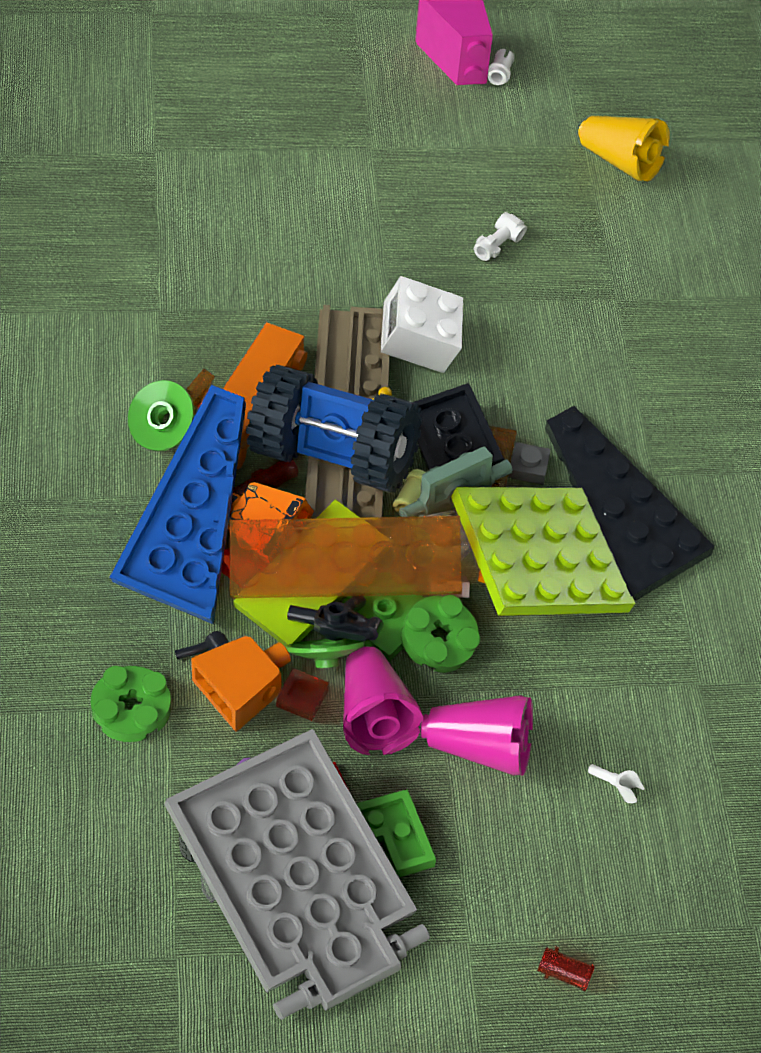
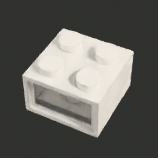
M400 276L384 301L381 353L444 373L462 348L463 297Z

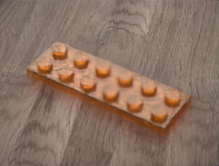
M460 516L230 520L231 598L462 594Z

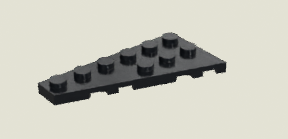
M575 406L547 420L545 430L559 460L564 462L570 474L569 481L573 488L583 489L607 545L613 554L620 574L626 583L629 594L633 597L634 601H637L712 555L715 546Z

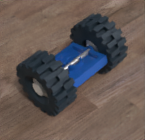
M277 364L270 367L269 372L266 371L264 373L263 383L259 382L256 387L258 392L256 396L252 397L251 404H253L251 411H248L247 416L250 424L246 426V433L250 435L246 440L247 444L250 445L249 449L251 451L284 462H292L293 458H297L299 453L352 468L351 474L354 475L353 480L355 482L390 493L396 492L397 488L399 489L402 486L403 479L406 480L409 474L408 469L413 465V456L415 452L417 453L419 446L417 445V440L421 436L419 427L422 424V417H420L422 411L419 408V404L381 393L380 395L377 394L374 400L322 386L318 384L313 374Z

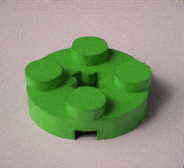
M450 594L444 597L429 596L416 602L405 617L404 626L401 629V641L409 657L420 666L425 664L435 668L434 671L440 673L452 672L461 668L467 663L480 643L477 622L472 613L462 605L458 597ZM435 626L446 630L448 633L446 636L447 641H443L441 637H433L432 632L436 629Z
M140 666L109 667L105 670L103 678L93 688L91 694L92 716L94 721L102 727V732L114 740L138 742L146 739V734L153 732L157 728L158 731L166 725L171 714V695L164 675ZM128 698H136L137 701L142 703L134 704L132 710L125 709L123 701Z

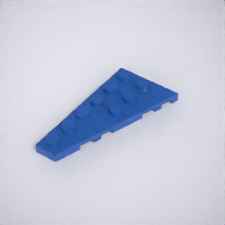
M213 385L210 386L110 575L113 583L211 624H214L246 410L244 397Z

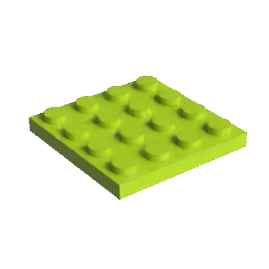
M455 488L451 495L452 501L498 616L629 613L636 604L633 597L629 594L626 583L620 574L613 554L607 545L582 488Z

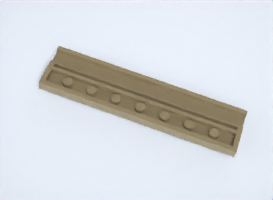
M323 305V309H320L315 365V379H317L319 385L369 399L374 398L380 388L388 387L389 355L381 353L383 309L351 307L350 311L330 310V305ZM308 456L305 499L314 510V513L303 531L336 499L381 533L383 490L355 482L353 480L354 475L351 474L352 468Z

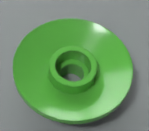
M159 380L147 384L135 395L129 407L128 427L132 437L139 445L152 451H166L178 446L195 416L193 400L187 390L175 382ZM167 413H170L169 420L166 424H164V416Z
M346 638L340 641L329 639L310 640L287 645V651L303 658L314 659L316 668H330L339 666L340 657L349 655L365 646V641L361 642Z

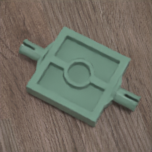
M484 446L473 452L464 453L459 458L440 467H433L422 475L420 498L412 504L399 508L402 520L407 523L419 516V524L426 532H429L458 518V513L451 498L455 488L492 487L496 480L512 474L513 469L510 462L505 459L492 466L493 455Z

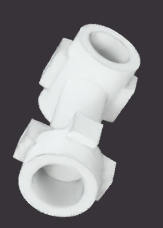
M504 212L495 224L497 231L492 235L490 234L487 238L482 235L477 239L474 246V252L477 257L483 261H487L491 257L496 258L501 251L499 246L508 238L515 243L519 242L527 231V226L524 225V222L515 215Z

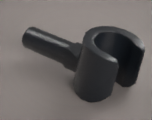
M213 631L205 638V642L175 650L176 658L178 660L201 654L229 643L224 633Z

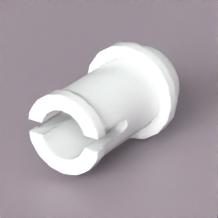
M506 49L498 50L493 63L489 65L487 77L494 85H502L510 79V68L514 62V54L510 50L507 57H504Z

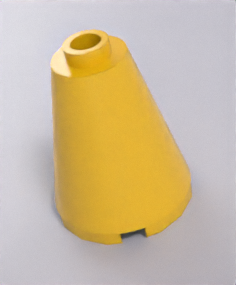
M590 116L581 123L578 136L582 146L635 180L648 182L655 177L664 163L665 157L660 155L663 145L669 146L670 130L666 122L657 118Z

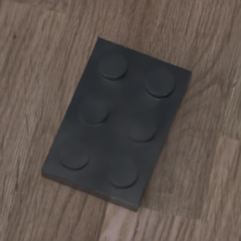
M469 383L414 402L419 404V408L422 411L420 414L422 424L419 427L421 436L417 440V445H419L418 448L428 471L433 467L447 464L464 453L473 452L484 446L493 455L492 466L504 460Z

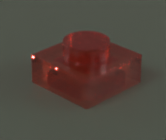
M293 668L276 698V707L313 721L328 693L329 682Z

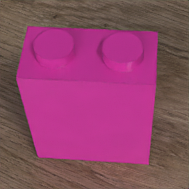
M419 0L415 36L416 44L456 85L487 84L493 34L483 0Z

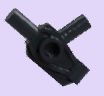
M355 593L345 603L331 602L320 606L319 610L290 605L287 614L288 620L314 625L315 631L332 641H340L345 638L361 642L366 640L373 641L378 638L384 625L383 621L378 617H371L369 619L358 613L366 604L365 597L360 593Z

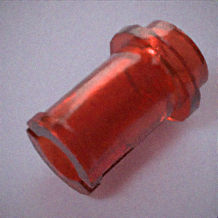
M555 946L554 950L546 947L537 969L538 972L545 974L544 979L548 980L550 976L578 987L582 991H586L595 965H589L558 952L560 949L558 946Z

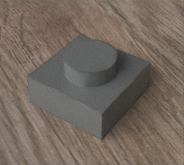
M515 442L511 461L513 471L508 478L544 485L551 449Z

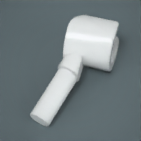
M594 764L589 766V774L616 786L627 803L637 802L636 796L630 789L636 787L645 790L641 780L634 771L628 770L617 774Z

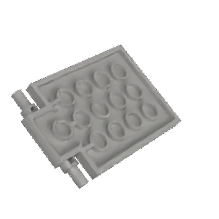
M313 729L166 799L164 805L266 993L303 973L306 975L308 980L298 985V991L273 1004L274 1010L281 1020L304 1007L312 1009L319 1004H322L324 1010L327 1011L398 972L401 968L400 960L407 957V951L430 939L429 932L423 924L400 936L393 934L387 938L385 937L383 930L413 915L417 908Z

